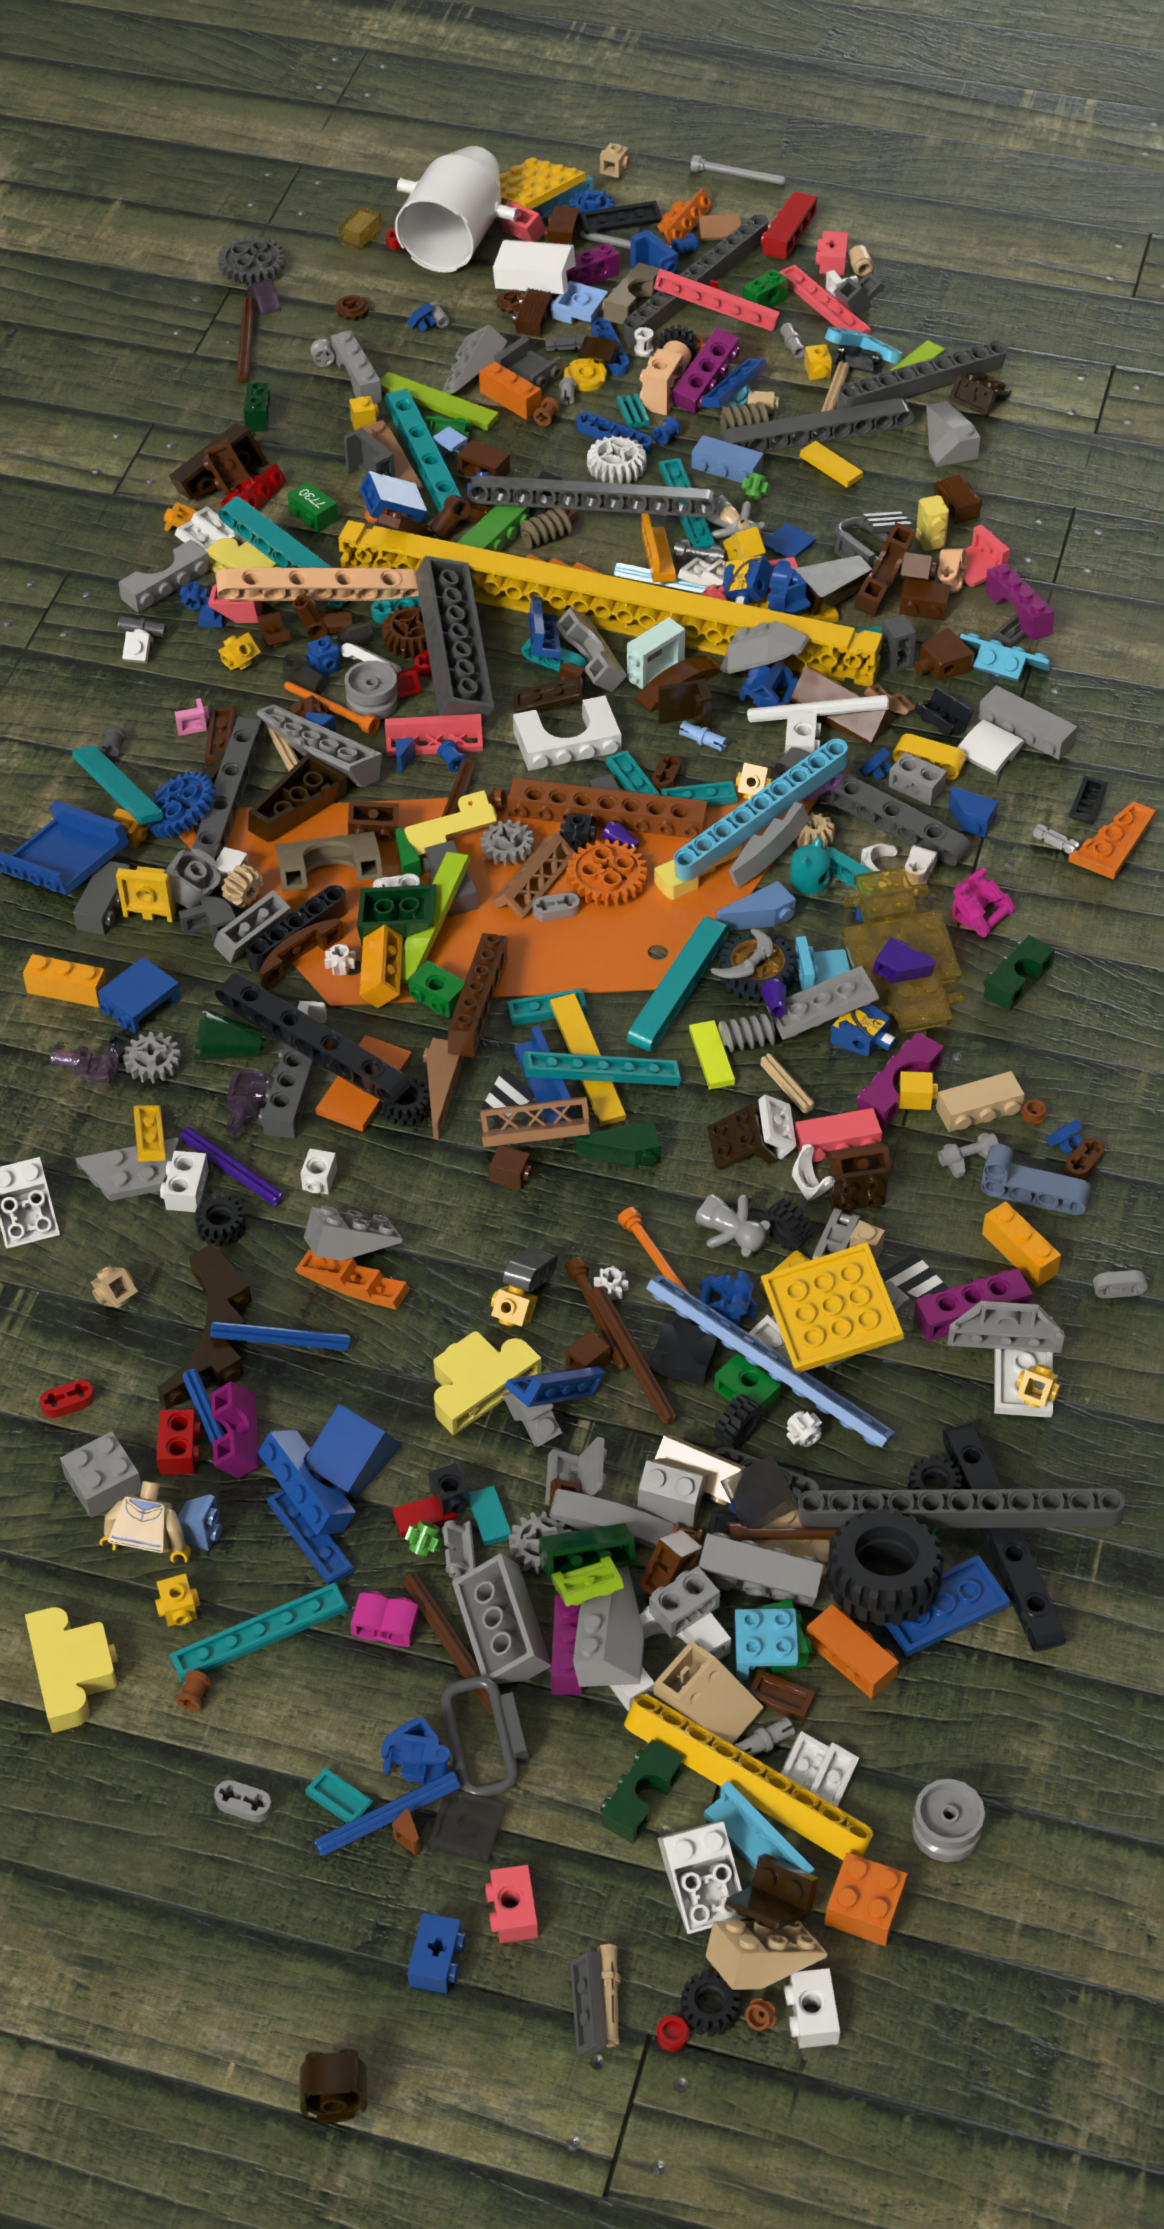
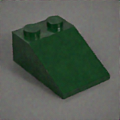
M436 884L361 888L357 929L362 947L363 938L384 924L403 936V938L432 927L434 925Z

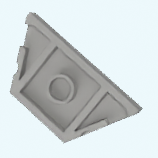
M178 1137L164 1140L165 1161L138 1162L137 1146L78 1157L76 1158L78 1169L80 1171L83 1170L89 1176L90 1181L102 1190L103 1195L109 1201L160 1191L162 1182L167 1180V1162L172 1161L174 1151H178L180 1146Z

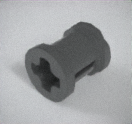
M109 726L105 730L104 741H101L99 744V750L106 757L113 758L119 755V746L125 741L126 733L118 726Z

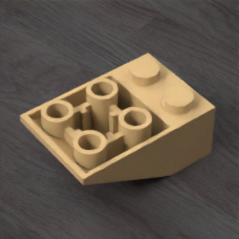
M693 1641L687 1644L654 1682L653 1697L732 1745L735 1744L764 1709L762 1704L715 1656Z
M730 1918L726 1921H713L705 1957L731 1989H763L826 1958L827 1952L798 1920L782 1929L771 1930L764 1927L762 1922L758 1920L741 1921Z

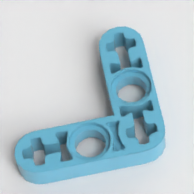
M828 327L825 339L836 344L878 351L882 359L894 364H898L903 355L901 351L858 330Z

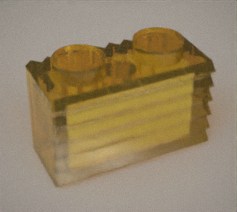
M358 206L345 221L339 224L337 229L339 242L351 246V248L361 249L382 228L381 213Z

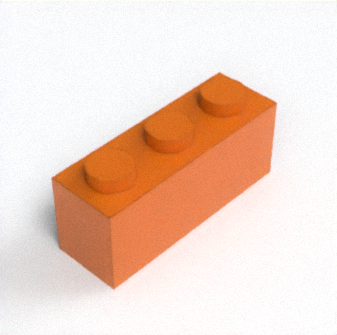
M494 361L479 371L480 392L522 418L528 420L533 416L535 410L541 407V388Z
M833 1604L807 1626L806 1635L809 1636L812 1647L869 1698L873 1699L897 1677L899 1662L896 1656L889 1649H883L875 1642L874 1637L867 1630H861L853 1623L848 1613L843 1610L839 1611Z

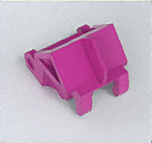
M985 868L978 869L964 882L956 884V889L952 891L955 895L952 918L971 930L975 929L981 937H986L992 927L1006 915H1011L1015 911V906L1008 893L1001 892L997 883L995 884L993 880L988 881L984 875L987 873V870ZM990 903L995 907H1000L986 920L984 919L983 914L986 913L984 907Z

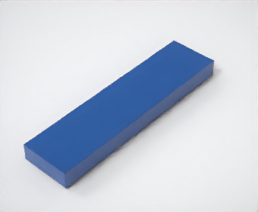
M748 358L701 399L702 406L721 408L767 368L766 360Z
M284 1489L266 1498L269 1507L327 1585L337 1583L354 1573L353 1565L329 1534L317 1536Z

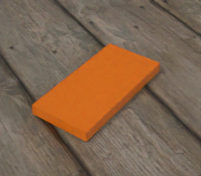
M367 1035L364 1036L358 1045L400 1072L404 1071L412 1059L411 1051ZM337 1076L316 1107V1115L363 1132L381 1106L382 1101Z

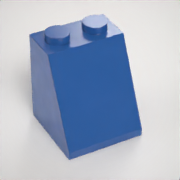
M338 1404L304 1459V1464L310 1469L309 1473L319 1482L323 1483L326 1478L333 1483L331 1489L341 1491L345 1497L348 1493L358 1497L400 1449L402 1443Z

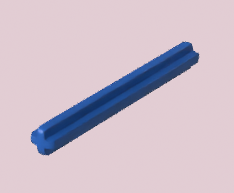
M215 1321L212 1322L210 1327V1336L212 1338L335 1350H348L350 1347V1335Z
M451 1771L316 1838L315 1845L319 1854L325 1856L395 1821L406 1808L411 1813L461 1787L459 1779Z

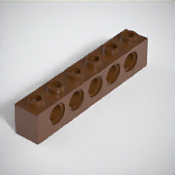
M482 933L448 1028V1054L474 1057L507 962V936Z

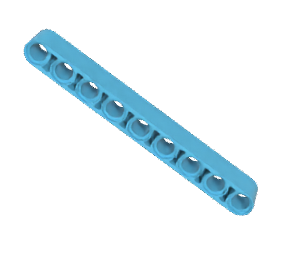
M842 739L828 741L679 849L674 855L676 877L682 881H690L752 837L753 834H756L771 823L774 818H778L789 810L794 802H800L845 769L848 763V747L846 742Z

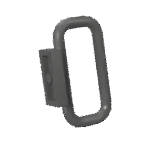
M862 517L848 518L836 524L834 534L837 537L834 553L842 559L860 555L873 568L878 559L876 554L846 531H843L853 526H861L869 531L861 522ZM886 532L871 533L884 543L888 537Z
M475 1676L450 1684L441 1696V1710L461 1790L467 1796L475 1799L487 1798L510 1790L516 1784L519 1776L517 1761L530 1760L513 1692L501 1695L498 1685L492 1679L484 1676ZM482 1688L489 1695L505 1762L506 1776L494 1783L475 1786L470 1781L453 1708V1698L459 1693Z

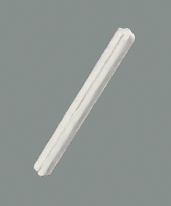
M887 695L749 708L747 710V718L749 722L787 719L788 711L815 712L817 716L884 710L889 708V698Z

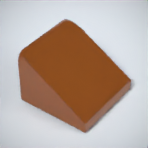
M406 1808L392 1823L393 1835L396 1841L418 1856L421 1852L419 1837L410 1811Z

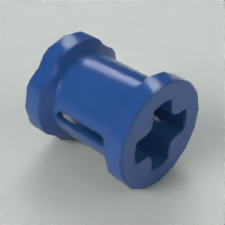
M689 233L686 237L679 240L674 239L671 242V246H674V251L678 253V258L682 257L684 253L689 251L695 252L699 248L698 240L693 233Z
M673 417L665 418L661 426L655 427L652 430L654 440L660 445L667 444L673 435L680 433V424Z
M453 740L443 742L437 749L438 756L446 761L447 768L451 772L459 771L462 761L467 759L463 753L459 752L458 746Z

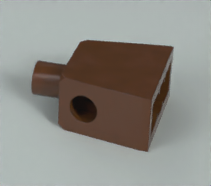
M946 628L921 645L920 658L914 662V668L919 675L929 672L936 680L941 681L973 671L975 653L949 628Z

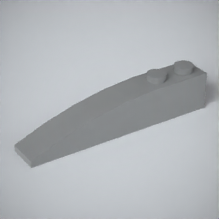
M274 704L257 710V715L291 747L304 756L309 753L348 776L347 779L354 782L355 785L366 787L380 779L382 753Z
M628 1566L616 1568L622 1577L623 1589L617 1590L608 1596H598L586 1600V1602L580 1605L573 1657L579 1687L640 1684L645 1636Z

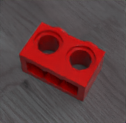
M194 1409L159 1411L156 1460L160 1475L195 1474V1462H200V1445H196V1438H201L202 1424L201 1420L196 1421Z

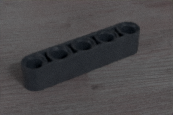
M339 885L326 887L251 939L246 945L249 968L254 972H259L269 954L282 941L297 931L322 921L342 918L347 913L344 888Z

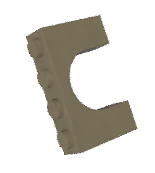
M374 831L275 845L283 891L308 888L307 873L314 868L329 864H343L353 867L358 881L383 878L381 857Z

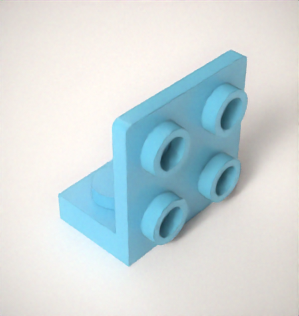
M806 936L796 937L795 963L802 991L850 971L844 949L813 952V947L808 946Z
M735 1609L736 1679L738 1681H749V1669H755V1666L798 1665L795 1609Z

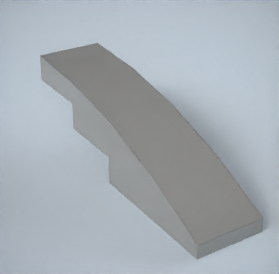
M794 802L783 820L774 818L762 836L752 835L729 870L735 887L740 888L761 873L796 839L809 821L803 804Z
M562 1489L555 1491L549 1514L550 1517L579 1530L625 1523L632 1533L635 1543L638 1542L654 1550L659 1539L672 1534L674 1525L646 1512L616 1502Z

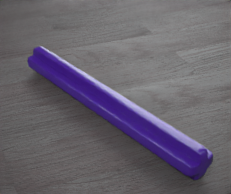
M186 1127L180 1133L181 1141L198 1153H206L208 1160L273 1206H278L283 1201V1192L192 1128Z

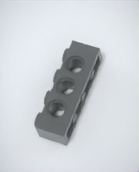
M285 1044V1047H281L279 1050V1065L273 1069L272 1087L267 1088L265 1096L266 1106L260 1109L259 1123L263 1125L264 1135L295 1139L318 1063Z

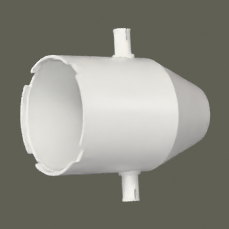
M468 146L435 159L417 182L400 178L397 183V191L410 194L396 217L395 232L402 249L405 247L412 255L411 259L432 271H457L458 268L469 262L494 219L500 217L515 222L517 218L518 208L501 205L500 170L497 160L489 151L478 146Z

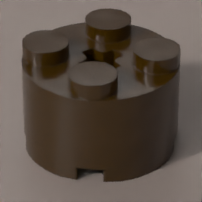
M345 2049L339 2053L327 2054L310 2052L305 2055V2062L300 2067V2111L304 2116L308 2118L309 2112L317 2115V2121L339 2123L354 2119V2112L360 2109L362 2113L366 2111V2065L358 2058L356 2050Z

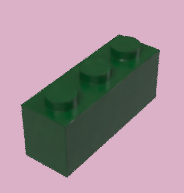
M625 1523L538 1537L540 1565L548 1579H552L551 1574L557 1572L564 1574L600 1562V1558L607 1556L611 1558L616 1568L636 1565L634 1537Z

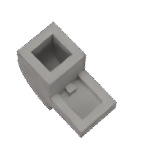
M510 1391L502 1395L514 1420L523 1422L534 1446L539 1447L562 1433L551 1411L554 1408L552 1403L528 1408Z

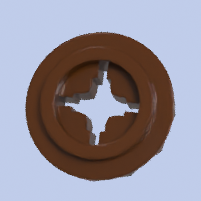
M513 289L500 293L497 297V307L502 312L507 311L508 314L515 311L518 312L520 296H524L525 292Z
M345 296L335 304V311L338 313V317H344L345 320L349 318L353 320L355 318L361 319L363 315L368 314L369 303L361 296Z

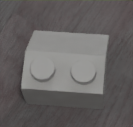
M646 1460L639 1486L637 1510L673 1524L677 1523L682 1528L694 1530L708 1475L656 1460Z

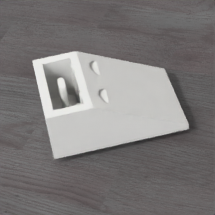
M40 1157L0 1167V1227L6 1249L60 1236Z
M715 1821L657 1838L664 1866L687 1934L712 1928L713 1921L747 1918L737 1914L735 1909L725 1905L726 1898L742 1891L723 1821Z

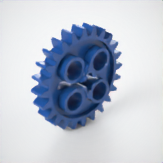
M196 770L192 774L186 771L183 777L178 774L176 780L170 778L169 784H162V790L155 791L154 794L156 796L150 798L163 811V819L147 823L146 827L157 838L161 836L163 839L167 835L173 838L176 832L180 836L183 829L190 831V825H198L197 820L205 818L206 816L203 813L211 810L209 804L215 802L212 797L217 795V793L214 791L216 787L207 774L205 775L202 771L198 773Z

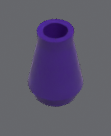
M609 822L602 833V838L608 839L610 844L619 840V846L628 843V849L633 847L637 849L640 841L620 822Z
M778 979L767 980L761 989V995L770 1009L771 1015L775 1017L782 1016L786 1011L787 989Z

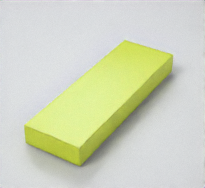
M715 1020L689 1025V1032L709 1090L735 1085V1078Z

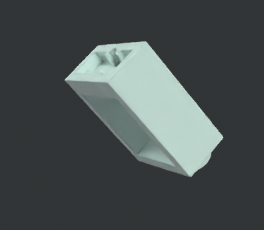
M669 617L628 642L627 679L632 684L643 689L661 672L685 660V628ZM662 648V654L648 662V657Z

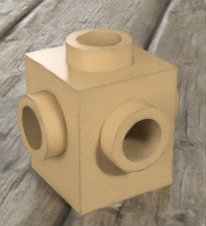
M610 143L601 152L600 173L619 178L630 165L629 148Z
M107 1266L96 1274V1279L91 1281L94 1290H92L94 1297L104 1306L118 1308L126 1304L130 1300L129 1297L138 1292L133 1284L134 1280L131 1274L124 1268Z

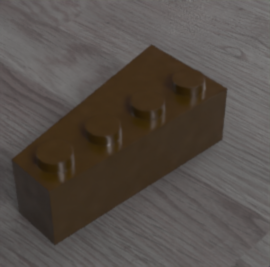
M236 422L172 472L169 477L178 493L193 500L216 489L215 476L212 471H207L202 459H204L205 449L226 438L229 439L248 473L253 472V469L259 466L264 467L269 463L250 429Z
M307 753L249 811L248 831L266 842H270L346 796L348 776Z

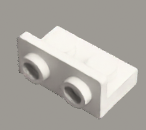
M764 1094L758 1100L764 1142L775 1147L777 1158L781 1160L796 1147L791 1107L789 1103Z

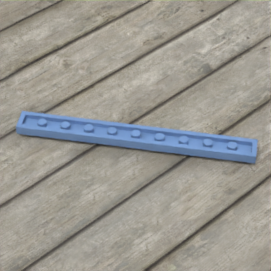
M660 1274L650 1280L646 1289L653 1293L652 1296L656 1300L668 1303L675 1308L678 1315L698 1323V1327L703 1332L711 1335L714 1334L722 1340L724 1346L745 1355V1359L749 1363L761 1366L769 1371L768 1374L774 1380L785 1382L792 1387V1391L795 1394L816 1403V1407L826 1414L831 1413L840 1419L841 1425L862 1434L864 1440L869 1444L882 1448L893 1437L895 1431L806 1371H795L791 1361Z

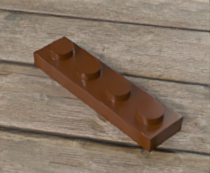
M390 512L389 516L380 514L378 522L411 534L430 538L434 536V532L427 530L428 525Z

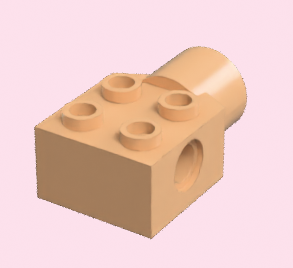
M679 341L667 342L662 349L656 351L653 357H650L647 368L642 370L640 375V382H642L640 399L646 411L667 415L673 405L672 390L684 375L686 367L691 361V352L685 344Z

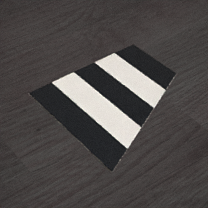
M503 1068L481 1110L524 1105L533 1100L534 1095L529 1088ZM498 1115L489 1116L497 1124L504 1121Z
M916 1253L880 1273L885 1283L890 1280L900 1290L917 1298L948 1289L943 1281Z

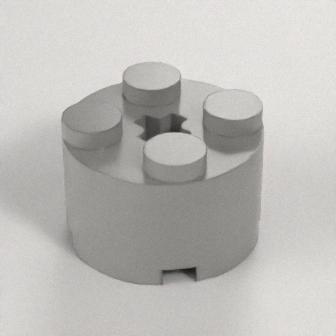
M194 848L191 851L181 850L164 871L169 877L172 899L188 909L201 905L200 898L210 896L220 882L221 874L220 871L218 873L215 867L217 863L208 853Z

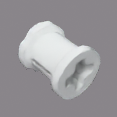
M641 327L635 331L637 345L634 347V352L639 356L646 357L653 353L651 340L654 334L650 328Z

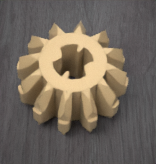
M811 812L808 816V823L794 841H796L797 847L812 844L815 838L819 837L823 841L824 849H826L834 841V824H832L830 817L824 818L822 813L814 815Z
M237 865L232 872L229 871V876L224 879L225 884L221 888L223 891L222 896L235 907H249L252 901H256V896L261 893L260 888L264 884L262 882L263 876L249 865Z

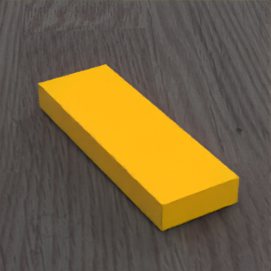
M817 441L800 450L801 458L847 488L863 478V471Z
M160 1105L134 1106L133 1114L138 1162L165 1161V1144Z

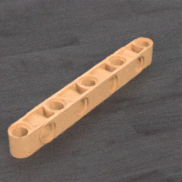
M227 568L221 569L215 574L217 594L222 600L295 601L296 597L301 594L310 595L313 601H379L419 596L415 576L417 570Z

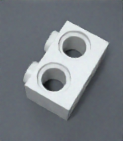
M174 1151L172 1161H168L166 1165L167 1180L162 1182L160 1197L165 1201L166 1210L196 1212L197 1207H200L209 1171L206 1153Z

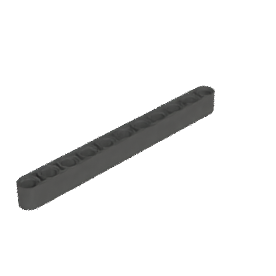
M760 214L752 216L688 267L680 276L710 286L711 280H719L761 245L762 234L768 230V218ZM662 291L657 292L624 319L623 341L628 345H637L635 331L638 328L647 327L654 333L690 302Z
M483 475L472 479L468 491L470 500L478 504L709 517L714 513L716 505V495L709 489ZM475 487H481L484 491L478 492L475 490ZM503 488L507 493H500L497 489ZM520 490H527L530 494L524 495L520 493ZM549 491L552 495L545 496L542 492ZM570 492L573 493L575 496L570 498L567 497L565 493ZM595 494L597 498L591 499L587 495ZM617 495L620 499L613 500L610 496ZM638 496L643 500L637 502L633 500V497ZM663 498L665 502L658 503L655 499ZM684 499L688 501V503L680 504L678 500ZM706 500L709 501L711 504L705 506L702 505L700 502Z
M1115 1489L810 1490L802 1493L798 1499L799 1522L806 1528H839L841 1525H845L846 1521L852 1517L859 1518L861 1513L869 1511L866 1510L867 1508L876 1509L870 1511L871 1513H877V1510L885 1509L887 1513H894V1511H900L896 1510V1508L901 1507L905 1508V1510L900 1511L904 1513L903 1516L910 1517L911 1515L920 1520L919 1524H926L929 1528L1115 1527L1123 1520L1125 1498L1121 1492ZM1110 1506V1507H1114L1115 1509L1111 1510V1509H1107V1508H1105V1507ZM931 1507L935 1508V1510H927L926 1508ZM962 1507L965 1510H957L955 1508ZM993 1507L995 1510H987L985 1508ZM1016 1507H1023L1025 1510H1018ZM1046 1507H1053V1508H1055V1509H1054V1510H1048V1509H1046ZM1075 1507H1083V1508H1085V1509H1084V1510H1079V1509H1077V1508H1075ZM808 1508H815V1509H817V1510H815V1511H808V1510H806V1509H808ZM837 1508H845L846 1510H844V1511H838V1510H836V1509H837Z

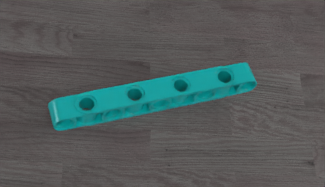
M408 389L386 393L385 400L388 411L438 513H440L444 508V502L447 497L451 495L461 497ZM460 503L455 506V512L459 510Z

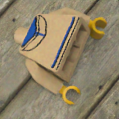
M143 1481L140 1497L125 1496L123 1500L118 1501L105 1515L104 1536L99 1542L103 1547L109 1542L113 1545V1551L119 1545L159 1553H167L172 1549L173 1552L170 1560L173 1563H176L178 1554L184 1557L185 1563L188 1562L191 1555V1549L185 1544L183 1530L176 1512L172 1510V1505L157 1501L160 1489L159 1483Z

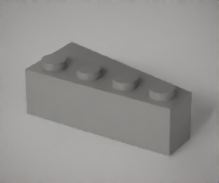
M723 1533L706 1535L698 1562L700 1569L711 1582L717 1584L718 1589L730 1591V1588L742 1587L748 1595L763 1596L768 1592L772 1593L771 1597L774 1600L786 1601L791 1599L792 1603L811 1607L816 1600L824 1564L817 1563V1560L810 1556L794 1557L788 1555V1552L783 1549L772 1548L768 1550L760 1548L759 1544L748 1540H743L741 1543L730 1540V1537Z

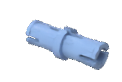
M684 721L680 726L684 730L680 729L679 735L697 741L698 745H707L720 752H724L727 747L724 742L728 743V738L711 732L710 728H701L688 721Z

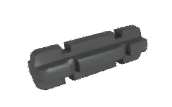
M577 336V339H574V337L557 338V340H554V338L546 339L545 349L547 352L555 351V349H558V351L575 350V347L580 349L585 336Z

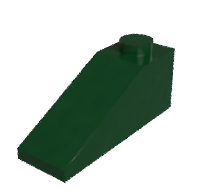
M654 1121L575 1136V1153L578 1157L630 1167L651 1166L661 1163V1144Z

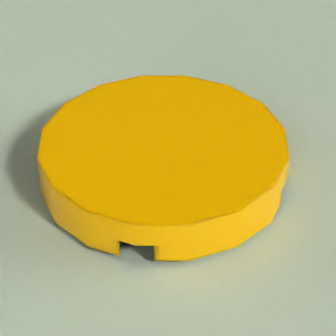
M582 358L569 363V367L564 369V378H572L576 382L575 390L593 391L605 384L607 372L602 363L599 362L598 364L592 359Z

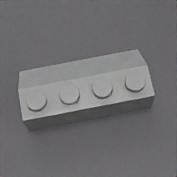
M500 1553L452 1581L481 1676L492 1679L496 1684L525 1681L552 1666L519 1564Z

